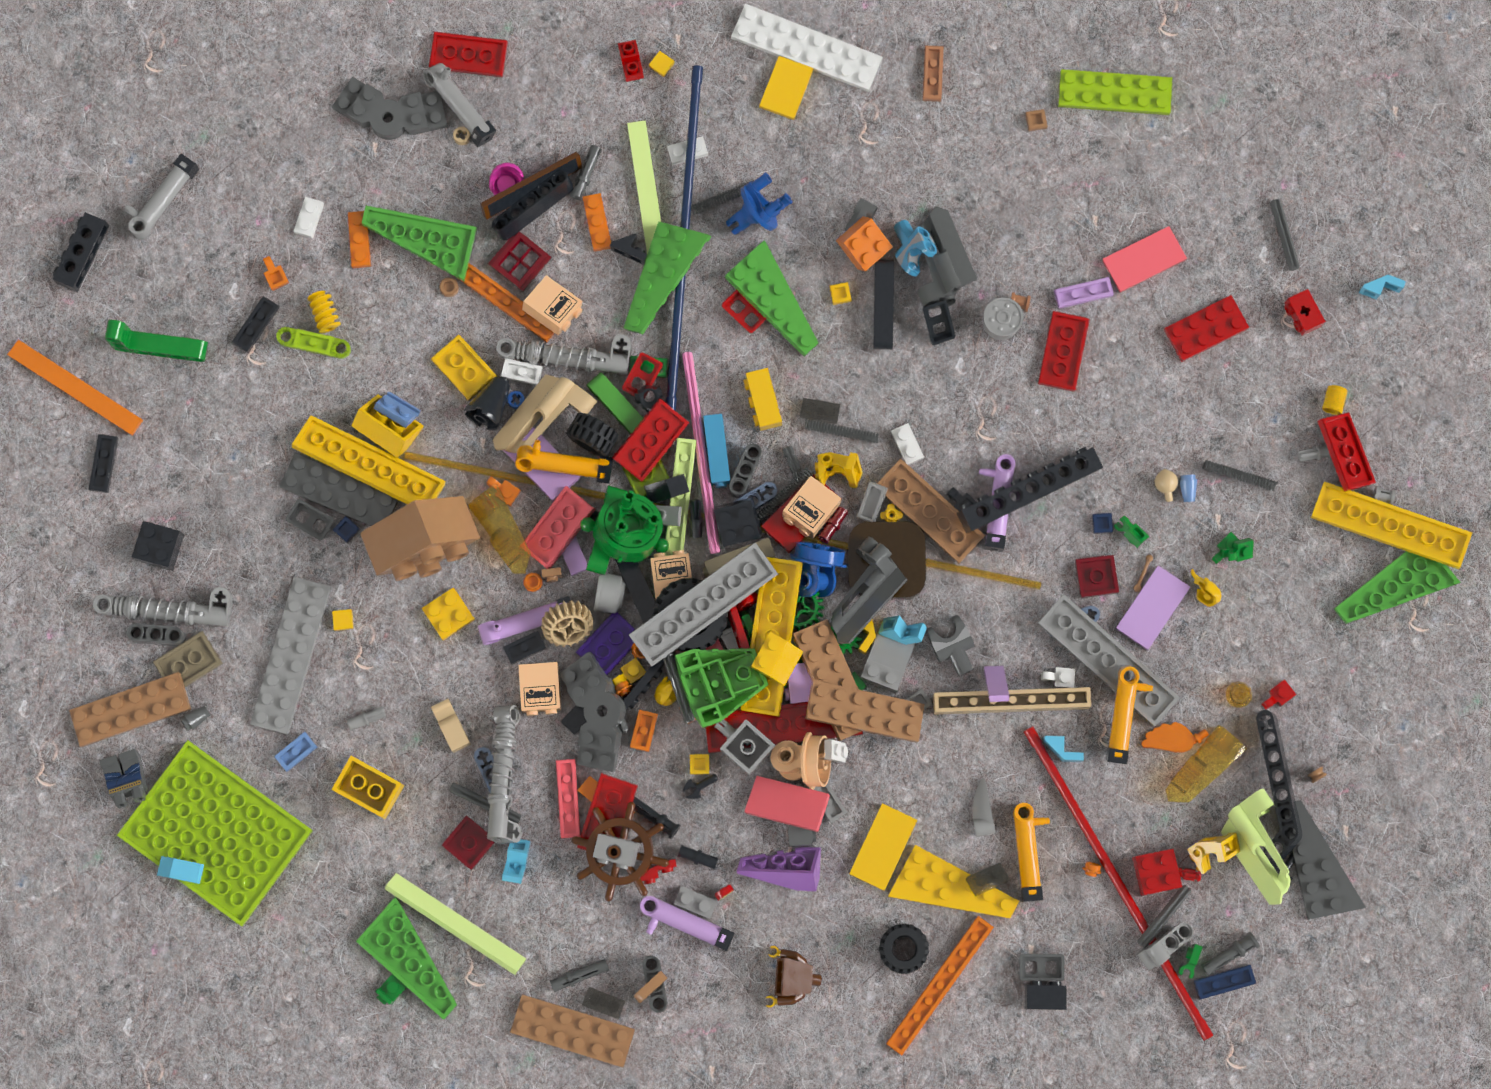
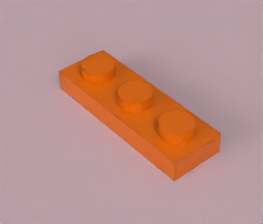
M601 193L583 196L594 252L611 249V240Z
M364 211L348 212L352 268L371 267L369 229L362 225Z

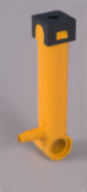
M535 440L533 447L523 445L517 450L515 466L522 472H529L532 469L597 478L596 482L610 484L612 457L600 455L599 459L544 452L540 451V440Z
M1130 665L1121 667L1118 672L1110 741L1106 754L1107 762L1127 764L1136 690L1145 692L1153 690L1152 685L1138 683L1139 672ZM1131 670L1134 676L1131 680L1127 681L1124 679V673Z
M1020 803L1013 810L1022 902L1043 900L1035 826L1050 823L1049 818H1034L1033 807L1028 803ZM1020 808H1025L1028 811L1027 818L1019 816L1018 810Z

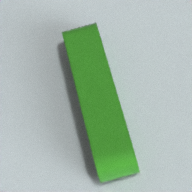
M601 372L586 384L596 398L631 434L643 419L638 411Z

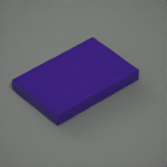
M618 612L612 613L575 653L582 657L587 652H592L605 674L608 675L631 651L634 642L629 634L635 628Z

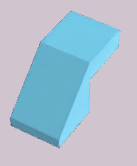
M1388 274L1364 284L1359 293L1377 300L1381 295L1383 287L1400 293L1406 281Z
M898 615L884 618L878 633L907 645L922 642L927 627L924 623L907 625Z
M1064 736L1043 737V742L1062 762L1084 761V753L1064 752Z
M520 839L518 843L509 844L502 881L522 883L530 841Z
M161 856L157 876L200 884L204 864Z

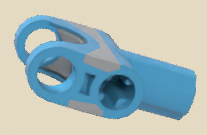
M902 220L894 226V231L902 243V246L895 253V257L906 273L916 277L920 273L919 259L921 254L924 253L928 257H933L937 253V248L926 229L918 226L913 230L907 220Z

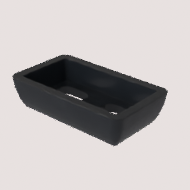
M940 300L923 306L922 310L931 344L937 345L954 339L956 335L947 302ZM940 306L941 314L930 317L929 309ZM943 322L945 331L935 334L933 326Z

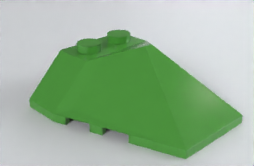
M692 649L675 655L678 674L694 717L702 728L721 722L768 686L765 675L751 668L757 656L755 649Z

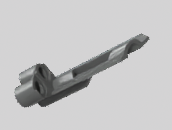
M936 206L920 227L932 233L940 253L935 254L933 257L925 255L933 282L920 287L917 293L923 306L945 300L949 307L956 302L954 296L961 287L976 281L977 277L949 211Z
M869 536L857 548L856 553L870 565L832 613L831 623L837 634L839 644H850L907 581L906 577L890 558L892 553L883 544L877 543ZM859 593H863L861 597L852 605V607L843 615V610L850 604V602Z

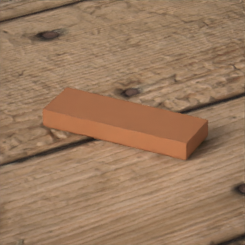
M925 45L922 101L941 102L944 46Z

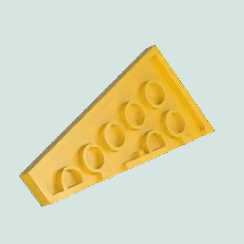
M917 845L914 846L888 895L891 898L1009 919L1019 903V900Z

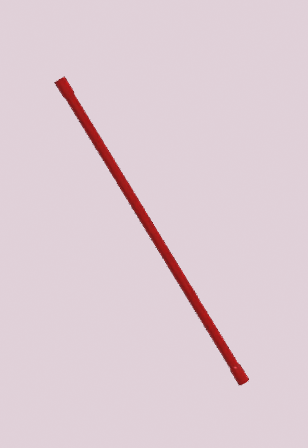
M1034 726L1024 731L1026 738L1038 754L1143 934L1149 925L1046 751ZM1156 937L1151 941L1150 944L1157 940ZM1167 960L1161 964V967L1193 1020L1198 1033L1203 1041L1212 1037L1213 1033L1199 1013L1170 961Z

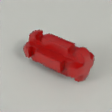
M1182 867L1178 868L1180 878L1183 877V880L1194 881L1196 879L1197 882L1201 880L1202 874L1200 871L1196 872L1195 869L1185 868L1183 870Z

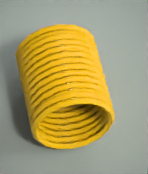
M1329 385L1326 390L1322 410L1334 415L1342 414L1348 391L1341 386Z

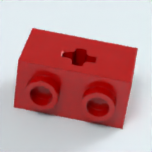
M1308 289L1288 298L1284 303L1286 313L1289 316L1291 315L1294 320V328L1302 336L1322 327L1326 322Z

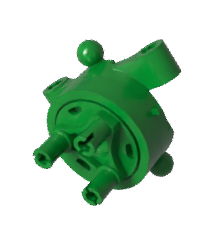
M608 485L603 500L604 505L596 521L590 517H585L580 522L581 529L585 532L593 531V538L595 539L587 562V571L605 575L610 557L618 560L617 562L619 563L622 561L640 562L646 559L654 549L658 553H665L669 549L668 541L660 538L663 522L658 508L649 499L635 494L632 490L627 492V490Z

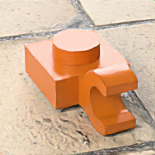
M270 256L263 258L268 271L264 272V275L271 290L274 291L288 284L289 281L281 265L275 267Z
M490 476L486 482L488 486L497 491L494 496L510 507L521 492L520 489L506 480L501 484Z

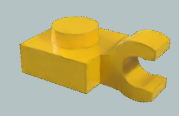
M634 658L620 668L622 674L615 677L612 682L615 686L624 681H628L632 685L641 679L646 671L637 658Z

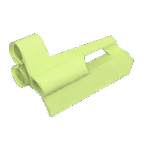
M1260 789L1229 812V819L1224 825L1221 834L1226 836L1229 833H1237L1240 852L1236 856L1269 905H1276L1282 903L1283 894L1289 889L1290 876L1287 866L1259 820L1263 815L1269 813V809L1274 805L1264 789ZM1260 846H1264L1267 849V851L1269 852V854L1271 855V857L1280 869L1279 874L1274 869V867L1272 866V864L1270 863V861L1268 860Z

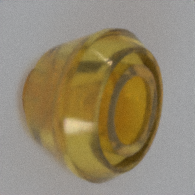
M1233 682L1226 689V699L1233 707L1242 708L1250 703L1252 691L1244 682Z

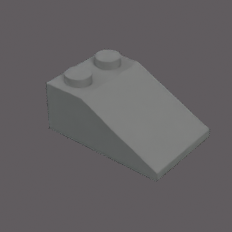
M878 633L860 679L896 694L915 643L905 645Z

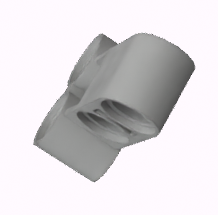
M1182 922L1170 928L1155 942L1137 953V956L1148 971L1166 962L1173 952L1193 936L1191 925Z

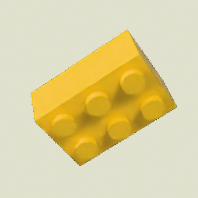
M350 756L331 790L386 819L405 785L359 759Z

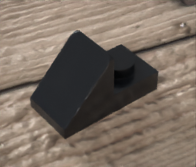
M636 233L611 242V251L642 265L645 264L647 258L646 251L639 247L633 248L637 241Z

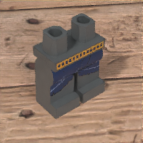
M136 749L118 754L119 758L114 755L99 760L105 776L108 795L119 809L128 805L126 798L130 796L133 797L134 802L145 801V792L148 791L141 755Z

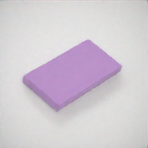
M532 427V429L528 432V434L524 437L523 440H527L529 438V436L535 430L534 427ZM542 435L538 437L537 440L541 442L540 451L559 454ZM503 450L515 463L517 453ZM534 469L524 472L552 502H554L565 486L570 488L581 479V476Z
M1157 566L1115 629L1148 650L1190 586L1160 566Z

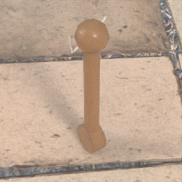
M1152 555L1146 556V563L1139 581L1133 588L1135 592L1141 591V583L1149 563L1153 561Z

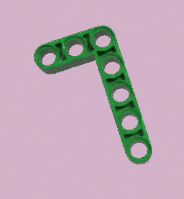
M108 320L105 340L117 351L205 362L208 342L204 340L131 331L124 322L118 320Z

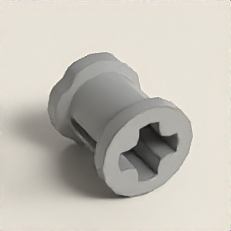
M1375 486L1372 498L1393 505L1396 490L1389 491Z

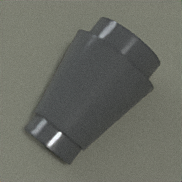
M203 706L184 713L180 720L185 729L189 731L199 726L210 714L207 708Z

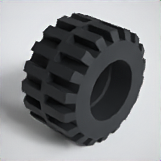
M577 413L566 432L567 436L574 443L598 456H608L619 438V435L612 427L586 413Z
M906 923L894 925L883 934L880 940V958L884 965L893 972L900 974L914 972L922 967L927 960L929 954L927 937L914 925ZM907 937L914 942L916 950L911 959L903 961L894 956L892 946L896 939Z

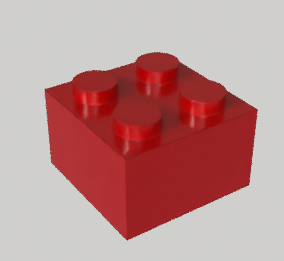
M1174 848L1132 858L1141 896L1182 888Z

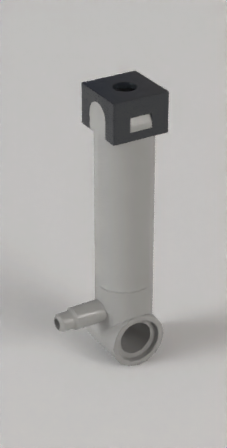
M442 63L426 69L423 72L426 84L437 90L471 133L470 139L477 148L491 141L496 129L489 120L486 122L451 80L449 77L451 69Z
M180 154L175 160L173 169L140 212L129 205L125 206V210L133 216L129 222V230L137 239L149 237L151 228L188 179H193L199 171L197 164L183 154ZM139 225H144L141 231H136Z

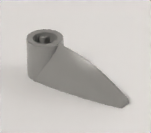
M985 779L980 780L973 801V822L976 837L996 833Z

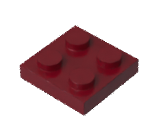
M1114 555L1075 560L1080 598L1119 593Z
M466 815L441 846L472 871L495 842L488 840V832Z

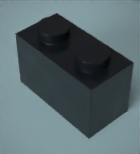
M1030 981V985H1025V1009L1067 1010L1066 986H1061V982L1050 981V985H1042V981Z

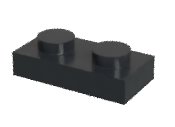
M535 631L503 646L511 665L545 650L546 646L539 631Z

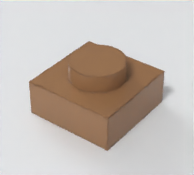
M561 567L541 569L542 578L547 580V582L559 581L558 578H563Z

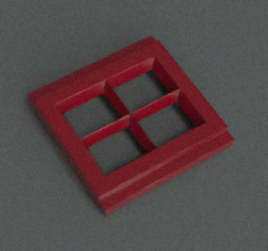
M519 231L508 239L488 265L523 292L552 257ZM522 242L529 248L519 258L512 251ZM532 250L539 257L530 267L523 259ZM510 255L517 262L507 271L501 264ZM519 264H522L528 270L518 280L511 273Z

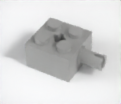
M722 720L720 723L724 727L719 723L715 725V728L727 737V741L722 745L720 751L750 776L772 752L775 744L748 720H745L738 729H734L728 722ZM745 744L748 746L749 744H751L752 751L744 752L743 745Z

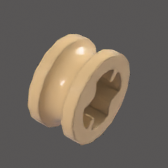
M458 127L454 130L453 137L458 145L463 146L469 143L470 133L467 128ZM461 132L465 135V139L463 140L461 138H457L459 137V133Z

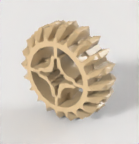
M572 600L569 603L563 601V604L559 605L556 603L554 608L549 607V611L545 612L544 617H542L541 629L544 637L548 639L550 644L554 643L556 647L560 644L563 648L566 645L571 647L573 643L579 645L580 640L585 641V636H590V631L593 630V617L585 604L581 605L579 601L574 603Z

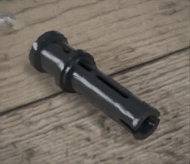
M637 797L634 798V810L652 822L654 826L658 823L663 824L664 828L662 831L668 835L669 839L676 835L681 827L680 824H675L667 818L666 814L661 815Z

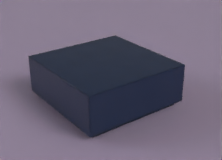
M1112 513L1092 514L1093 534L1113 533Z
M345 516L333 531L348 543L360 531V528Z

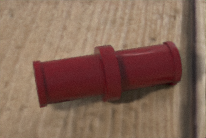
M838 507L831 519L826 521L825 528L818 536L821 542L828 544L834 533L839 531L840 524L848 515L846 509Z

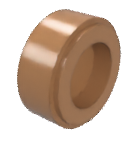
M448 277L440 282L439 288L445 297H454L458 293L459 285L455 279Z

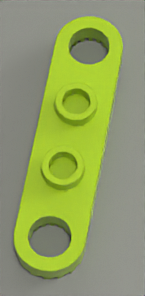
M282 327L276 333L277 341L284 347L344 359L351 353V346L344 339L290 327ZM283 333H291V339L285 342L281 340ZM340 344L346 346V351L342 354L336 352V348Z

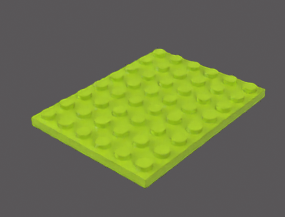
M187 740L146 795L145 801L140 803L117 836L158 866L161 856L204 864L200 884L182 880L178 881L243 927L313 830Z

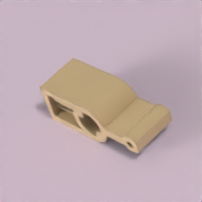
M449 699L431 707L453 753L471 745Z

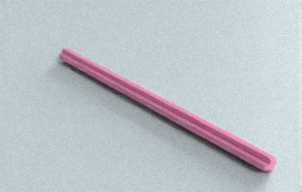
M685 352L682 354L693 436L694 440H696L695 450L709 549L711 554L720 553V545L714 514L692 352Z

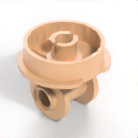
M807 732L802 745H798L793 741H782L773 748L770 757L771 763L781 776L789 781H796L802 778L803 783L809 789L814 790L815 787H825L831 771V761L824 759V740L828 739L826 736H812L811 732Z

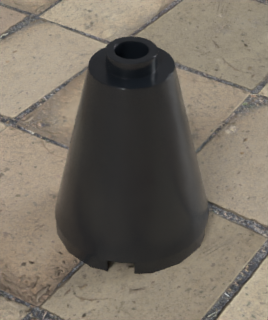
M502 376L494 377L465 407L466 417L479 427L483 424L487 426V430H497L510 390L509 381Z

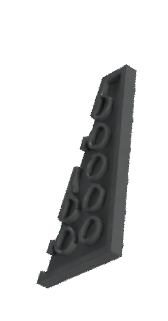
M1301 800L1296 801L1302 838L1291 852L1294 855V865L1307 920L1366 908ZM1288 809L1284 812L1283 817L1285 820L1291 817V810ZM1290 829L1288 831V838H1294L1296 831L1295 829Z

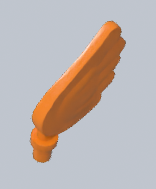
M1173 722L1171 725L1162 724L1160 727L1154 728L1153 731L1147 732L1145 735L1146 739L1141 744L1144 748L1185 753L1192 749L1194 744H1200L1209 734L1205 729L1199 733L1192 734L1184 725Z

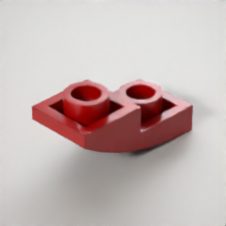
M636 40L618 43L626 82L643 79L644 73Z
M676 859L668 860L669 865L667 867L655 865L648 869L646 874L640 878L644 881V885L656 882L655 879L659 878L658 870H662V873L674 871L673 867H677Z

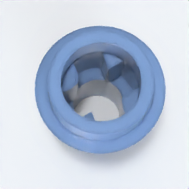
M1195 475L1180 476L1179 485L1184 502H1195L1198 480Z

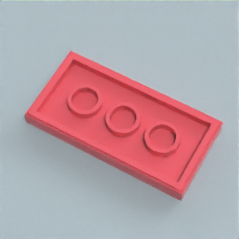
M1170 226L1103 258L1102 261L1118 291L1121 293L1185 261L1187 257Z
M565 486L520 547L546 569L552 568L580 531L581 520L585 517H590L595 508L568 486Z
M756 776L744 812L749 815L818 832L830 795Z

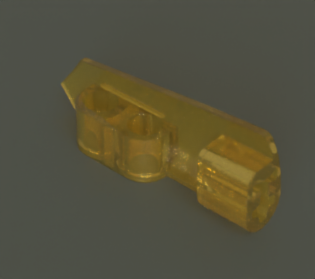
M493 485L471 501L468 508L488 533L490 543L511 572L514 574H526L531 553L498 485Z
M1217 725L1197 752L1187 760L1165 789L1168 802L1189 803L1239 758L1247 748L1228 730Z

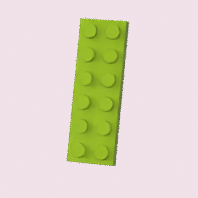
M1061 69L1058 107L1170 115L1173 77Z

